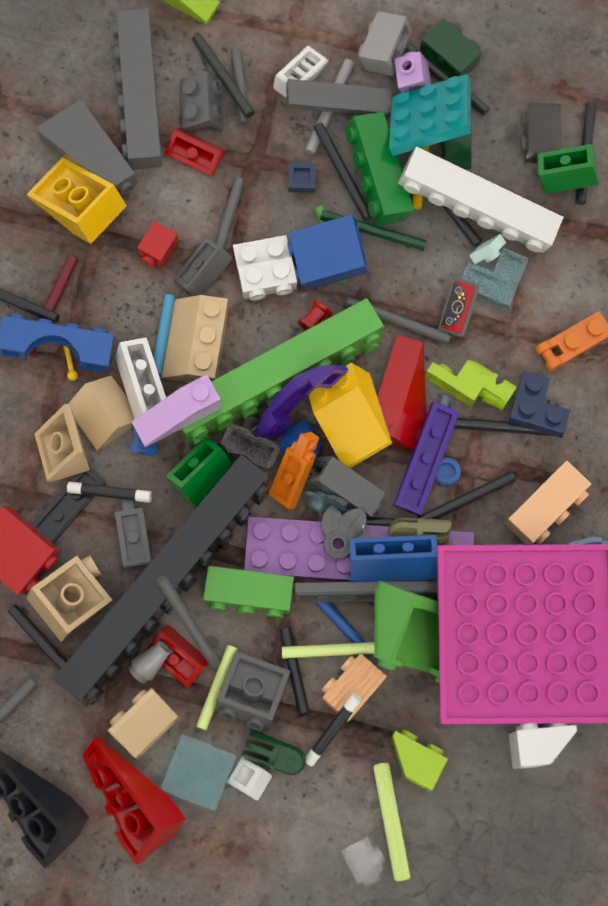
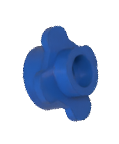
M134 429V440L130 444V450L135 454L141 453L154 456L157 453V442L144 447L138 433Z

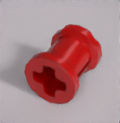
M315 300L312 303V309L304 318L299 319L298 325L306 331L333 317V313L322 302Z

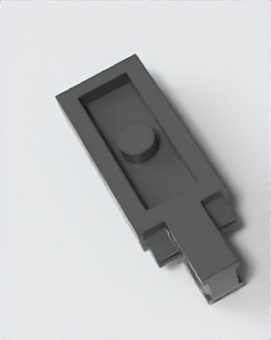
M121 499L122 505L115 506V519L123 568L149 565L152 558L141 502L134 503L132 500Z

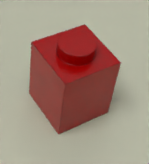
M153 221L137 247L140 261L150 268L156 266L163 270L179 244L178 234Z

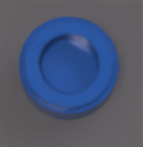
M442 458L434 481L443 487L454 485L461 475V468L458 462L452 458Z

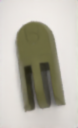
M396 518L388 527L389 537L436 535L437 546L449 545L452 522L446 519Z

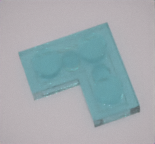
M503 248L494 272L468 262L462 279L480 284L477 294L478 298L509 309L529 258Z

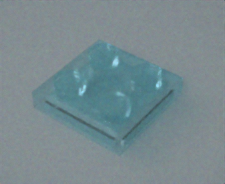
M182 734L161 789L164 792L215 812L237 755Z

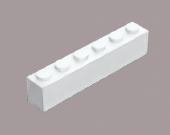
M417 146L409 156L398 182L399 185L404 186L407 192L427 197L432 204L448 207L457 216L469 217L477 221V224L485 229H494L502 233V236L508 240H517L525 244L533 252L544 253L552 246L563 219L562 216Z

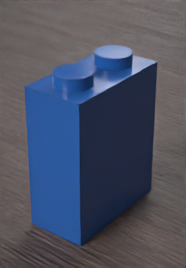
M352 214L289 232L291 242H288L287 245L290 256L296 260L297 267L294 270L297 283H301L306 290L369 273L358 223Z

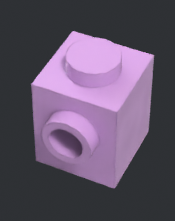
M408 52L403 57L395 59L398 88L401 92L413 91L431 84L428 61L420 52Z

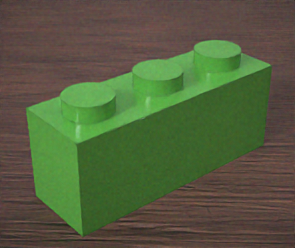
M208 566L204 603L209 604V609L226 611L227 607L238 608V613L254 615L256 610L266 612L268 617L283 618L284 614H290L294 577Z

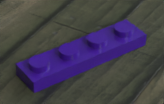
M435 401L431 403L393 506L416 516L422 515L459 411Z

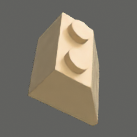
M75 556L32 587L26 597L61 643L85 626L112 602L110 596L78 556Z

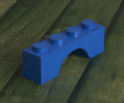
M10 314L9 317L2 316L0 356L25 360L36 347L46 343H57L69 348L75 354L80 369L108 373L114 334H109V331L102 328H93L91 331L81 329V326L77 324L66 323L64 326L53 324V321L48 319L31 321L26 320V317L22 315Z

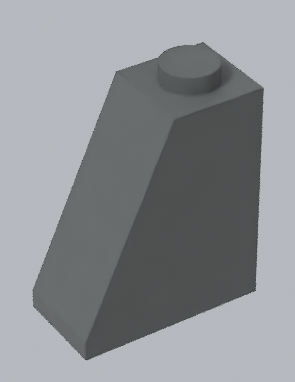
M332 456L317 457L305 483V486L348 510L363 508L368 517H372L380 510L383 503L382 498L386 493Z

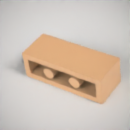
M566 461L507 520L505 525L526 545H532L534 542L540 545L551 534L547 529L554 522L559 526L570 515L567 509L573 503L579 506L589 496L586 490L591 483Z

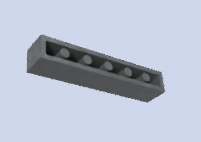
M149 10L117 11V22H112L114 38H119V46H114L116 62H121V70H116L118 86L123 88V94L118 95L119 109L124 111L125 119H120L121 135H126L127 144H122L123 158L129 161L132 170L162 167Z

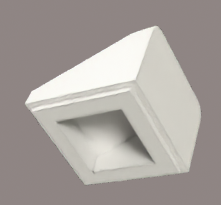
M242 757L227 783L253 799L258 800L272 775Z

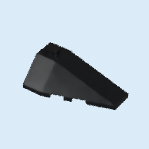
M0 750V798H4L9 807L10 813L7 815L11 822L17 821L25 836L21 840L25 847L46 868L81 834L89 816L70 795Z

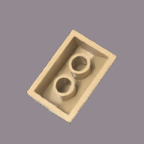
M197 295L174 301L161 379L191 383L205 375H208L211 382L218 378L229 312L228 299Z

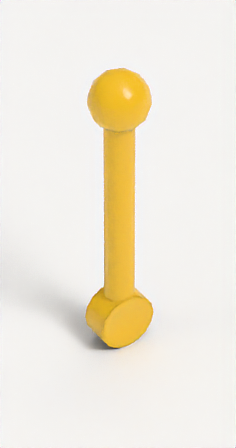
M64 346L69 370L67 378L74 381L78 378V373L74 370L70 349Z

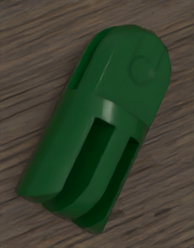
M250 730L249 736L273 745L274 748L253 740H247L245 747L270 757V759L249 751H243L241 757L287 775H296L304 769L306 757L301 749L258 731Z

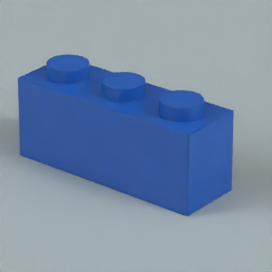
M436 535L349 539L351 582L437 579L438 555Z

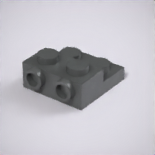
M236 651L217 698L215 711H218L219 716L227 721H235L237 718L247 722L246 725L254 731H262L263 728L270 730L291 671Z

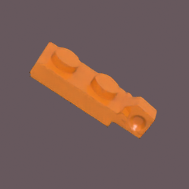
M312 432L301 433L298 441H294L291 447H287L269 491V495L288 510L296 507L314 463L316 454L313 451L316 449L319 437Z

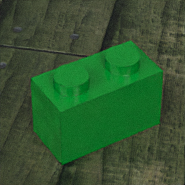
M592 144L538 153L539 178L545 194L599 185L597 160Z
M205 437L166 475V478L181 497L197 508L233 463L221 447Z

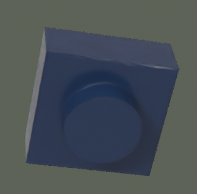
M289 163L288 192L315 193L316 163Z

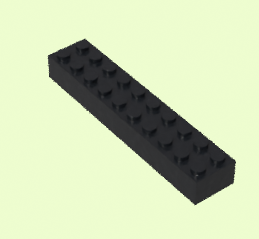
M241 454L52 680L85 707L89 703L94 705L103 695L102 687L107 681L113 682L123 670L120 666L127 657L131 660L142 647L139 643L146 635L151 637L159 628L160 623L158 620L164 613L169 615L174 610L159 588L156 580L160 576L166 575L178 595L183 590L187 593L196 583L197 579L195 576L201 569L207 570L208 566L213 563L216 558L213 555L219 547L224 549L232 540L234 535L231 533L237 525L242 527L248 521V518L252 515L250 513L252 507L255 504L261 505L270 493L267 491L269 489L268 475Z

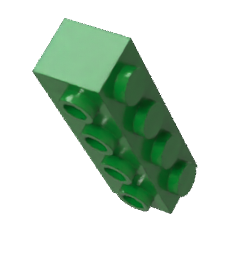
M384 112L354 116L346 127L345 134L348 143H351L354 165L359 169L361 188L367 195L369 214L374 218L375 225L377 226L406 221L414 211L409 192L404 189V186L398 184L402 175V169L397 155L393 156L389 149L390 131Z

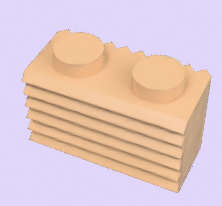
M361 653L357 658L351 655L341 667L344 673L340 678L336 680L332 677L322 689L325 693L322 700L337 713L352 693L361 697V703L347 722L351 720L387 677Z

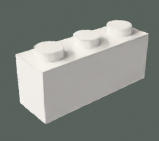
M147 337L120 342L115 360L133 417L136 419L164 400L166 396Z

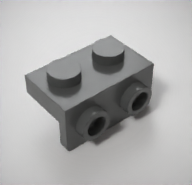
M208 71L181 79L182 128L187 132L210 125L217 130L223 129L225 112L222 104V82Z

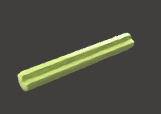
M379 763L374 765L373 769L395 881H404L410 879V872L390 767L388 763Z

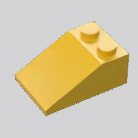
M63 157L26 194L29 199L70 232L90 244L127 206L113 184Z
M353 363L346 365L349 371L331 388H315L308 395L313 413L339 461L349 468L392 444L371 375Z

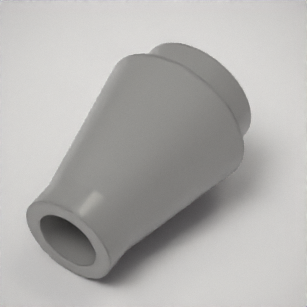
M158 641L154 646L131 660L132 664L129 666L130 673L143 684L148 680L152 681L165 659L171 653L170 649L163 642Z

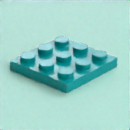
M468 74L459 77L454 76L448 80L436 84H428L422 88L402 92L392 97L389 149L393 156L412 151L416 146L422 148L471 133V81Z

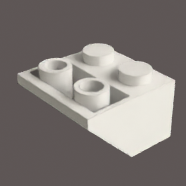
M529 723L517 726L516 731L509 734L512 768H533L551 764L577 732L576 725L568 726L567 723L545 724V728H538V723Z

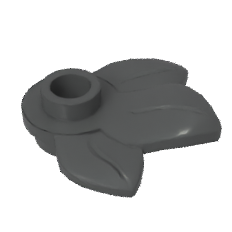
M333 505L327 508L322 518L321 527L326 535L324 548L329 556L338 559L346 557L349 554V539L373 538L371 534L364 532L366 513L363 508L352 509L343 515ZM335 539L343 540V548H334L333 541Z

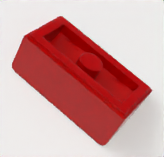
M177 128L173 130L164 154L213 176L226 150Z
M169 625L161 629L146 648L148 650L158 641L167 645L171 653L165 659L162 666L187 688L193 684L209 665L202 653Z

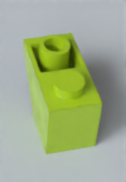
M402 729L401 733L395 731L391 740L403 778L429 792L432 791L448 758L442 756L444 751L428 743L427 747L416 742L418 737Z

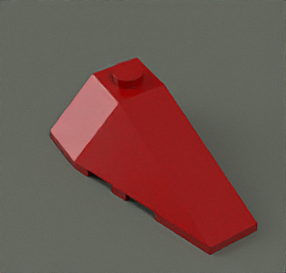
M397 335L377 397L391 438V445L412 452L426 418L424 346L421 341Z
M93 738L82 757L95 787L104 793L108 803L104 807L108 815L113 814L119 828L115 832L119 842L137 865L174 837L186 818L169 795L101 738Z

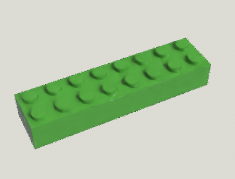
M366 298L213 380L211 383L221 399L222 408L179 430L188 447L193 444L197 446L205 437L210 439L209 436L217 431L220 433L228 431L235 425L234 422L241 418L245 420L247 417L255 416L259 412L258 409L267 404L269 406L275 396L290 381L302 373L325 365L346 366L355 361V356L363 352L369 354L379 347V343H381L384 325L369 300Z

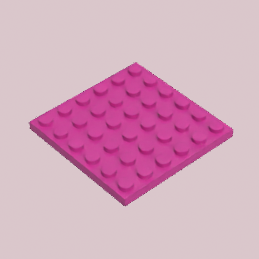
M608 544L438 545L440 724L608 723Z

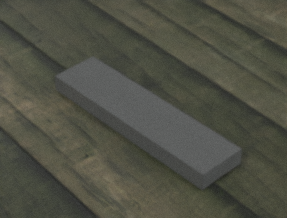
M288 79L286 82V108L360 115L384 112L385 117L391 116L392 95L389 88Z

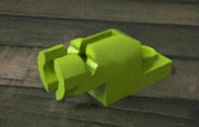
M467 360L457 377L453 375V371L446 365H437L434 362L427 370L425 376L426 380L469 407H472L480 396L482 398L481 401L503 410L517 388L506 379L503 383L497 385L496 379L498 374L472 360Z

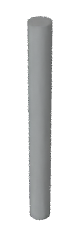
M349 59L344 60L335 83L346 84L354 65L353 61ZM322 111L317 124L323 123L326 128L333 112ZM313 130L305 152L309 155H315L320 143L315 130Z

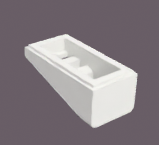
M307 46L275 75L274 89L286 97L287 80L296 79L292 74L300 80L313 81L328 64V60ZM305 59L311 61L313 64H315V66L313 67L312 65H310L308 62L305 61Z

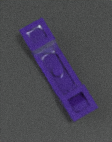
M325 365L316 367L290 381L275 396L266 409L258 426L257 438L259 440H276L293 424L288 413L315 388H331L349 371L347 366Z

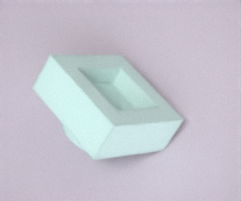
M499 234L479 245L469 256L474 264L484 259L488 263L500 255L499 249L506 244V241Z

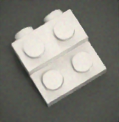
M286 235L233 245L243 299L260 300L269 294L287 295L297 289V279L292 256H290Z

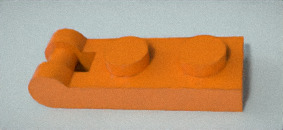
M600 311L550 340L542 342L534 350L538 356L544 358L547 370L552 372L607 340L608 323ZM557 348L561 355L556 357L552 349Z

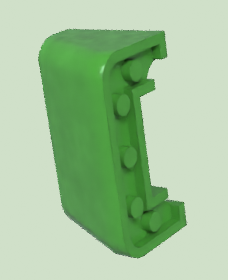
M380 580L378 581L375 589L374 657L380 659L378 665L394 671L396 666L403 667L404 665L435 675L434 681L439 683L437 600Z

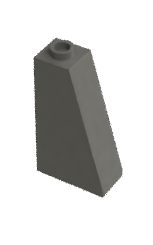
M81 99L36 127L39 139L43 144L60 157L110 182L116 187L120 195L128 194L137 184L134 171Z

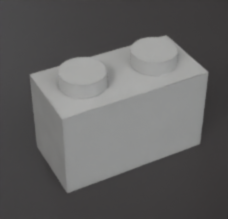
M377 11L374 21H371L369 24L366 40L359 48V59L365 71L390 76L395 75V59L403 56L412 34V29L406 16Z

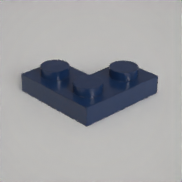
M523 370L508 422L562 438L565 433L570 409L544 402L550 378Z

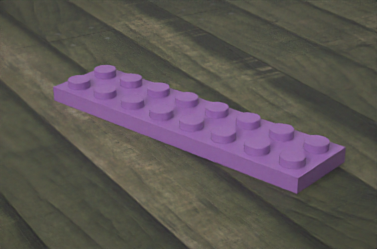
M261 517L248 518L245 571L292 576L294 578L351 582L350 555L348 554L346 557L338 559L327 554L324 548L326 535L322 530L321 522ZM365 526L364 532L371 534L373 537H389L388 526ZM451 531L449 545H474V533ZM335 539L333 541L334 548H343V540ZM434 579V580H412V581H437V579Z

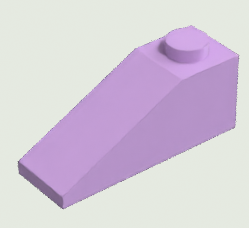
M205 375L169 395L134 419L132 424L144 447H147L221 409V399L208 375Z

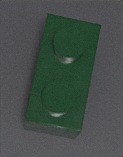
M444 18L421 39L420 51L452 77L469 74L480 62L482 51L478 44L473 40H468L461 34L460 29L454 23H449Z

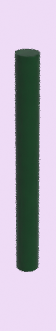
M322 210L320 220L327 222L345 216ZM356 219L359 231L419 250H424L426 240Z

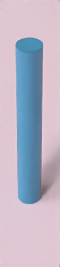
M171 294L164 295L153 357L159 375H162L175 296Z

